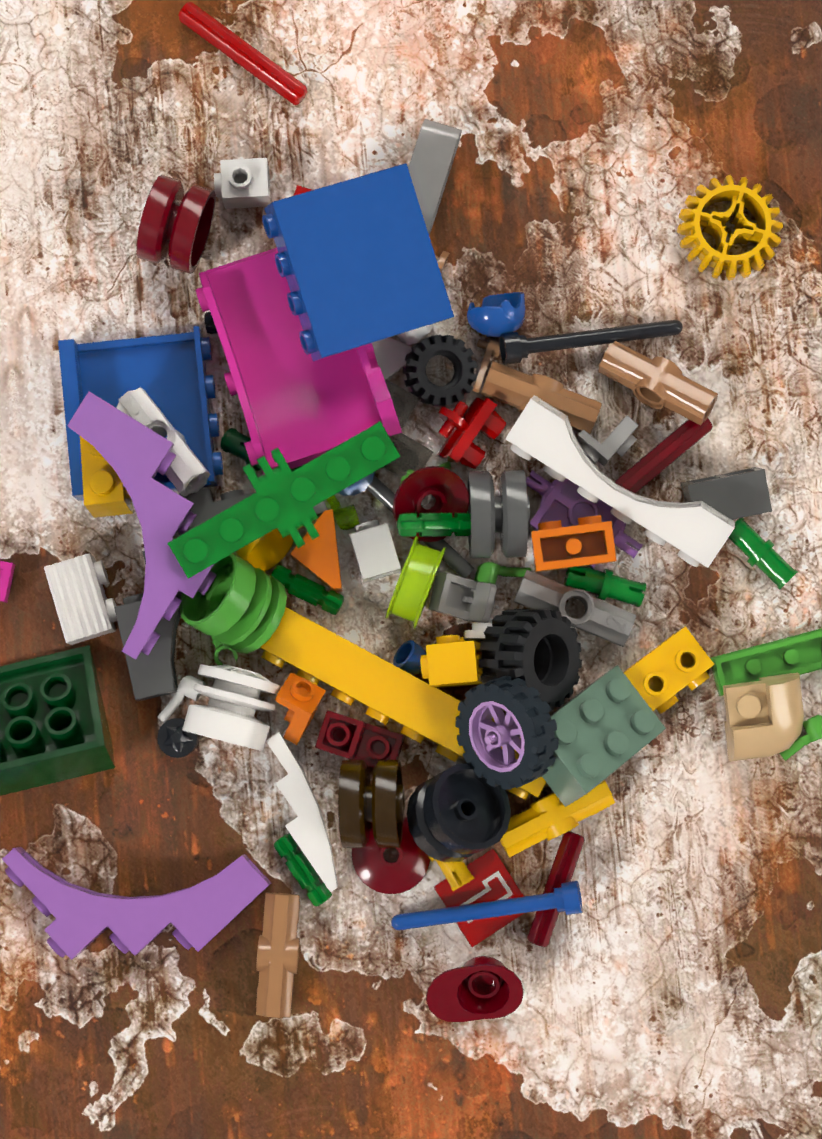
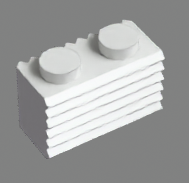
M88 553L44 567L67 644L73 645L116 631L114 622L117 621L114 609L116 603L113 598L107 599L103 584L109 583L102 560L96 562L94 556Z

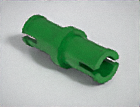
M739 518L735 522V528L728 538L749 558L747 562L752 567L756 565L780 590L798 571L794 570L772 548L774 544L770 540L766 542L744 521V518Z
M585 566L567 568V578L565 577L563 584L567 587L570 586L594 593L596 598L600 600L611 598L635 605L638 608L641 606L645 595L642 591H646V583L613 575V570L604 569L602 572Z

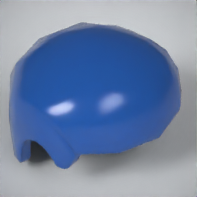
M513 292L489 295L483 299L481 307H475L474 303L471 302L467 311L469 325L483 335L500 337L502 333L518 330L525 320V293Z

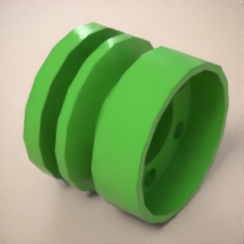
M232 553L215 563L210 571L217 574L205 595L197 591L192 599L182 592V602L179 607L181 618L188 625L206 635L214 636L218 642L228 645L230 649L237 653L248 654L266 643L278 628L285 612L287 594L285 586L278 579L267 575L260 568H254L248 561Z

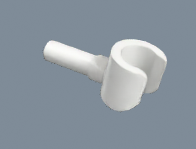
M191 675L183 677L172 700L157 717L165 723L183 702L185 696L197 701L201 694L194 690V685L200 684L205 686V682Z

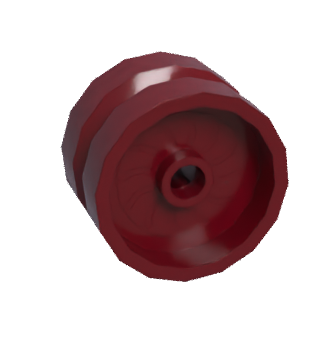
M165 175L158 176L150 190L141 217L136 243L138 258L158 264L168 254L169 262L173 269L190 274L193 273L200 262L210 233L216 202L215 190L194 185L184 195L181 180Z

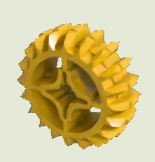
M731 174L725 177L723 186L715 177L710 179L709 189L700 184L695 190L696 196L689 195L686 198L685 204L688 208L681 209L678 216L684 223L678 225L677 233L686 236L679 243L680 248L687 249L692 247L693 250L688 254L687 260L691 262L699 258L701 260L698 267L699 272L705 271L708 265L713 267V279H717L722 270H725L727 279L729 281L733 280L737 269L743 278L749 277L751 267L757 271L762 270L765 266L764 260H771L775 255L771 247H778L781 243V238L775 233L781 231L783 223L772 220L779 215L780 208H768V204L773 199L772 194H767L761 198L758 195L762 188L761 184L757 183L751 190L746 187L748 183L746 177H742L738 185H734ZM722 201L731 202L730 207L725 212L712 211L711 214L702 212L714 203ZM744 207L753 214L758 228H756V223L746 219L743 213ZM734 214L732 224L735 225L733 230H736L726 242L728 232L725 231L727 226L724 225ZM700 227L704 228L705 233L714 237L716 250L706 242ZM748 241L757 244L755 248L744 254L728 255L733 244H747Z

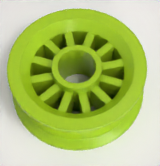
M418 536L415 537L385 618H388L391 614L412 621L413 629H416L446 547L438 551L419 544Z

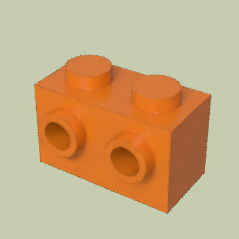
M601 515L577 518L578 525L562 527L561 520L538 523V531H531L535 572L617 561L612 521L602 522Z

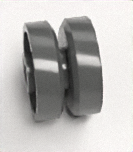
M508 470L502 473L499 480V496H494L493 477L489 471H468L467 491L469 506L467 513L471 514V535L468 536L470 558H490L495 549V533H500L501 552L506 558L526 557L528 532L530 530L529 496L527 495L524 470Z

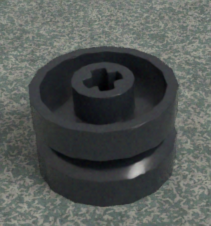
M471 763L456 764L417 786L409 798L406 815L408 828L415 843L429 857L445 863L460 862L475 853L491 847L501 840L509 826L511 809L505 789H502L501 785L493 787L487 784L485 777L479 778L473 772L474 766Z

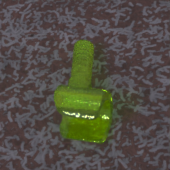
M335 495L326 499L331 506L330 508L333 509L337 525L340 529L349 530L360 524L354 504L341 508L340 502Z

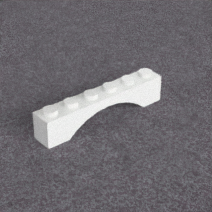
M535 395L529 400L506 437V440L512 443L510 449L518 456L528 461L532 457L536 458L546 465L543 470L547 474L561 482L567 478L579 486L577 492L594 503H597L600 499L613 507L610 512L616 518L627 524H631L632 521L646 528L644 534L649 539L662 546L666 542L670 543L680 550L677 555L694 567H698L701 563L708 568L735 528L733 520L703 501L684 503L658 501L637 495L617 485L599 471L586 456L573 433L568 416Z

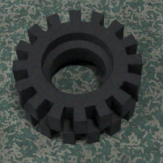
M441 334L427 337L411 347L412 351L404 359L407 363L403 367V374H406L407 378L404 382L406 387L411 388L412 392L410 393L414 398L418 397L421 399L420 402L424 404H431L433 406L451 405L464 399V395L470 393L473 389L471 384L473 381H476L478 375L474 374V368L478 366L477 361H473L471 355L474 354L471 348L466 349L464 346L465 342L461 339L456 340L454 336H441ZM436 355L447 357L454 367V375L451 381L444 386L433 384L426 374L427 363Z

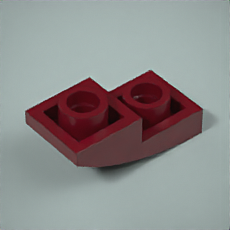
M327 710L315 748L350 760H364L368 766L374 767L378 760H398L406 736Z

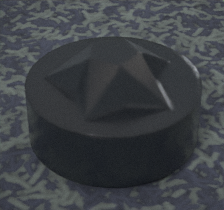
M170 719L158 731V745L170 757H186L197 746L198 734L182 730L185 719Z

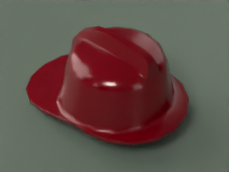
M478 956L465 962L462 967L444 971L437 976L427 989L426 1001L429 1010L437 1018L447 1022L495 1019L506 1017L516 1011L522 1003L524 989L518 976L506 968L501 961L489 956Z

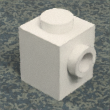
M267 158L220 160L221 173H214V189L216 197H222L225 209L267 207L271 203Z

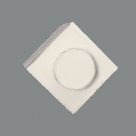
M372 520L355 526L357 532L351 533L350 539L363 583L400 573L401 566L388 523L379 525L378 520Z

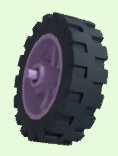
M503 676L470 689L465 694L466 699L461 700L458 705L460 715L455 720V726L459 728L460 733L457 735V741L459 746H463L465 751L463 757L467 764L471 763L474 766L473 772L479 778L485 777L487 784L493 787L501 785V788L505 790L521 787L545 775L549 771L547 767L552 766L555 762L556 756L553 753L554 750L558 749L559 740L555 738L554 732L557 730V724L555 719L551 720L549 714L551 711L550 706L546 701L542 702L539 698L540 692L536 688L527 687L526 681L520 678L511 680L510 676ZM514 749L520 754L518 759L515 758Z

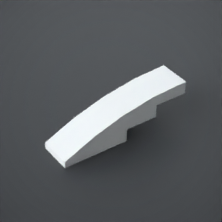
M278 732L266 740V742L288 775L275 784L298 816L286 824L285 827L329 891L332 892L338 887L332 847L319 804L301 765L283 738V735Z

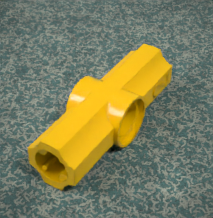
M605 780L589 793L566 807L553 792L530 804L529 809L510 817L508 829L500 842L510 858L545 839L549 841L572 830L579 825V821L610 807V805L615 803V800Z

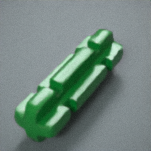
M402 513L397 521L398 533L402 537H415L416 533H419L420 537L452 536V532H454L455 536H470L471 514L455 513V517H452V513H419V517H417L416 513Z
M277 565L271 574L288 589L289 594L314 606L319 604L322 606V610L332 615H336L344 602V597L331 589L328 592L324 586L298 573L293 575L292 570L284 566Z
M285 834L275 841L274 848L281 858L285 857L287 860L285 862L286 866L301 888H306L308 891L306 895L312 904L316 907L320 906L331 898L332 893L324 882H320V876L304 853L299 851L297 848L298 844L291 834Z

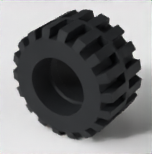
M508 609L502 611V615H496L492 619V626H487L484 632L485 641H481L479 650L482 651V656L479 659V668H482L483 671L481 675L482 683L503 676H510L511 680L520 678L526 681L527 687H534L540 692L539 698L542 702L546 701L551 710H554V707L562 706L565 703V698H570L573 694V686L578 684L580 678L578 671L582 667V660H580L581 643H577L578 634L576 629L570 628L571 621L566 616H561V612L550 609Z

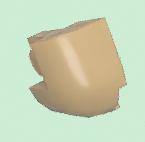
M798 672L759 677V681L723 685L727 721H724L729 761L776 755L789 749L800 736L804 711L800 674Z

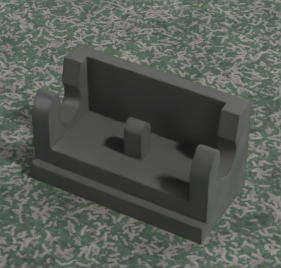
M753 467L681 482L685 502L703 501L731 520L772 512L765 469Z

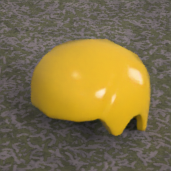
M276 528L237 550L236 554L248 561L254 568H260L266 572L286 556L294 541L290 535L282 538Z

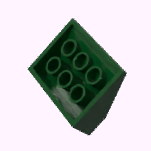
M90 645L0 666V796L115 768L110 731Z

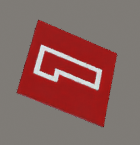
M493 848L466 865L475 879L455 891H452V887L447 879L434 886L446 908L524 897ZM524 913L456 923L471 947H474Z

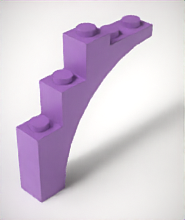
M88 391L67 426L92 444L116 471L132 499L142 528L146 557L144 593L136 623L122 652L136 660L141 652L149 655L161 636L154 631L163 617L170 621L182 600L175 597L178 591L183 592L192 599L197 591L205 595L217 574L210 571L213 567L211 565L188 579L168 545V542L174 540L177 532L181 534L186 533L197 516L191 512L194 503L154 479L157 472L164 476L174 461L176 454L171 452L174 444Z
M22 847L13 848L2 858L8 865L5 869L8 877L17 886L22 887L25 884L35 895L32 902L46 917L52 914L56 918L44 929L50 936L47 939V943L60 957L63 958L67 955L71 960L83 952L108 927L113 932L109 937L117 948L124 954L130 950L135 956L170 923L176 928L172 934L178 942L187 950L193 946L199 952L271 884L270 880L245 854L241 855L217 875L192 887L163 895L138 897L104 894L72 884L44 868Z

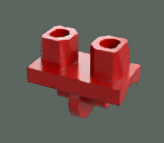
M475 398L470 407L462 401L457 403L453 411L441 407L437 415L445 422L438 431V434L447 440L437 455L445 461L459 463L470 469H476L486 453L473 443L479 431L489 439H495L506 426V422L494 411L497 404L489 398L485 400Z

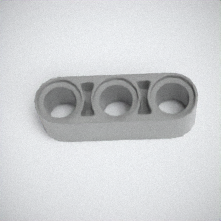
M424 119L408 170L428 234L430 235L462 130Z

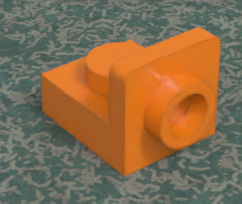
M295 673L289 674L277 693L275 701L288 708L284 720L290 724L283 738L297 745L310 725L326 690Z

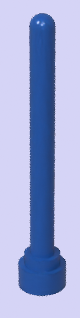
M578 881L561 883V887L554 888L553 893L398 914L392 918L391 925L395 930H407L556 908L557 912L565 911L566 915L583 913L582 898Z

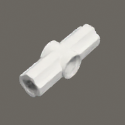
M139 387L136 390L128 391L118 399L117 409L162 437L167 435V440L174 444L171 452L176 454V457L165 474L181 495L187 496L191 493H197L207 484V479L211 474L186 444L184 436L171 425L143 388Z

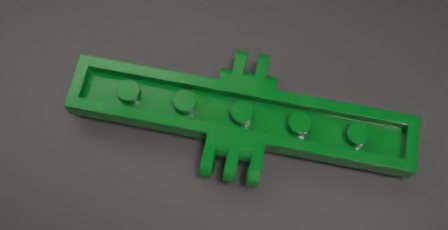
M381 421L293 472L278 447L271 451L273 460L278 464L274 469H271L264 455L256 459L264 473L260 477H257L256 471L250 464L242 467L256 493L168 542L187 578L189 579L276 528L282 538L290 535L298 548L305 545L298 529L305 527L312 540L319 537L312 521L318 519L313 509L314 506L401 457Z

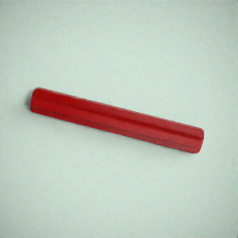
M187 2L181 8L178 14L180 22L293 105H298L302 102L308 92L306 85L193 2Z

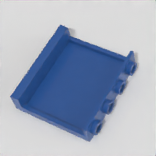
M407 163L277 200L264 208L266 215L262 216L263 226L268 238H274L278 254H275L276 267L280 276L287 279L291 291L287 293L288 304L292 314L299 316L303 331L299 332L300 342L304 352L307 355L311 354L313 362L454 317Z
M193 326L194 332L83 344H77L74 339L58 341L72 496L78 501L84 500L80 435L67 425L88 391L116 408L119 403L118 399L126 392L136 390L139 387L143 388L171 425L184 436L186 444L211 474L207 479V484L202 488L218 486L217 476L224 474L221 452H214L213 437L220 436L217 413H210L209 399L216 398L214 376L207 375L205 363L207 360H212L210 337H203L199 326ZM157 472L154 477L156 481L173 491H177L166 474L163 476Z

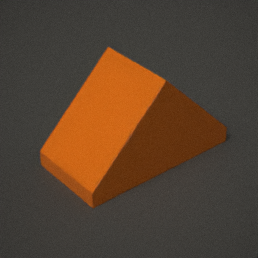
M333 509L325 510L313 524L319 537L312 540L309 534L306 533L302 538L305 545L300 548L296 546L290 555L292 559L331 590L341 592L342 582Z

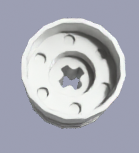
M200 664L198 674L215 679L213 687L200 684L194 685L195 691L209 697L208 706L189 705L182 730L264 751L270 726L255 719L254 715L256 710H275V704L261 701L259 697L261 692L277 695L281 685L271 682L260 673L226 664L216 666Z

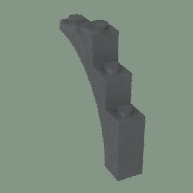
M209 487L201 488L197 493H191L187 496L181 495L194 503L191 512L197 515L187 532L256 492L244 495L243 490H233L221 494V500L216 502ZM142 551V552H143L144 561H145V565H146L145 551ZM178 591L175 597L181 600L182 592ZM143 593L123 598L124 605L114 607L123 648L136 623ZM179 606L170 621L163 617L154 631L161 636L149 655L141 652L135 660L125 653L134 696L137 701H144L177 692L175 650L177 628L181 617Z

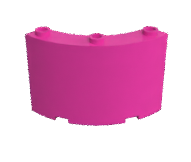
M277 248L199 273L202 287L195 289L202 311L210 310L229 365L230 372L225 373L224 377L230 395L238 394L251 438V441L244 444L252 466L258 464L256 459L264 455L271 469L277 467L278 464L271 455V451L277 447L290 469L305 465L380 421L389 437L402 433L394 404L381 368L378 366L372 343L314 362L311 354L307 355L304 352L299 337V332L303 331L298 315L294 316L287 300V293L291 291L286 277L282 278L276 267L275 254H278Z

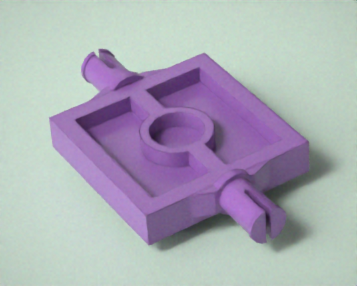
M534 470L527 477L526 485L543 496L539 510L530 521V527L538 531V523L561 520L562 527L578 525L577 518L601 515L602 522L612 521L615 546L632 556L633 559L643 546V544H640L624 533L626 523L611 514L610 511L613 507L600 499L597 503L586 499L577 492L579 486L569 479L565 478L563 482L556 479L550 483L535 473ZM596 564L588 565L592 569L596 566Z

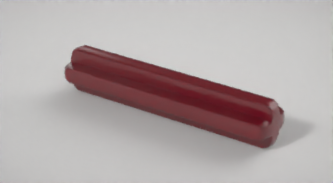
M709 418L702 425L689 419L617 478L615 483L636 494L712 430L713 426Z
M571 831L563 834L543 894L553 893L554 888L561 887V883L571 882L585 841L582 835ZM557 908L536 911L527 937L530 943L541 947L549 945L560 913L557 912Z

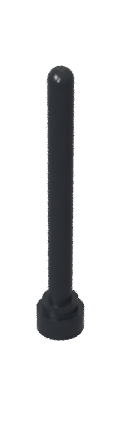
M668 320L526 338L525 335H519L517 332L502 333L499 337L500 356L504 365L520 363L523 358H528V354L610 344L615 341L625 342L678 335L681 333L683 326L679 320Z

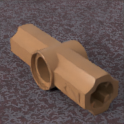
M617 341L609 345L599 364V373L632 389L635 397L644 405L653 409H661L664 406L699 425H702L703 422L705 423L717 401L718 393L683 376L682 371L674 362L658 356L650 359Z
M494 361L481 391V394L518 408L520 413L523 412L529 400L535 395L567 415L572 430L578 432L585 430L589 434L592 432L602 403L597 400L564 389L562 383L540 374H532L530 376Z
M266 892L263 933L259 936L256 971H259V983L257 987L256 1015L274 1018L291 1017L294 974H297L300 948V938H297L301 903L300 895Z

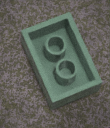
M618 665L599 677L550 715L551 720L555 719L557 724V730L554 732L555 738L559 740L558 749L554 750L553 753L556 756L555 762L552 766L547 767L549 771L542 777L566 807L589 793L666 729Z

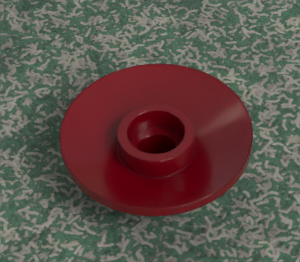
M440 466L424 467L413 472L401 483L394 497L393 515L396 524L399 515L402 513H416L417 517H419V513H452V517H455V513H467L469 495L466 485L456 473ZM427 495H431L430 502L426 505H421L422 500ZM416 533L419 542H436L448 537H420L419 533Z
M405 817L403 822L401 847L396 848L399 852V858L395 862H388L384 859L383 853L386 848H379L373 836L372 823L369 841L364 848H352V862L358 877L369 888L384 894H398L410 890L423 879L430 864L429 856L417 846L409 831L407 817Z

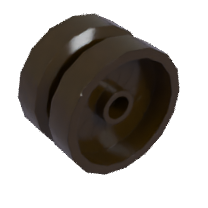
M342 760L339 775L338 815L340 840L343 848H364L369 841L371 823L374 840L379 848L401 847L403 822L405 820V788L400 760H378L373 770L372 785L369 768L364 760Z

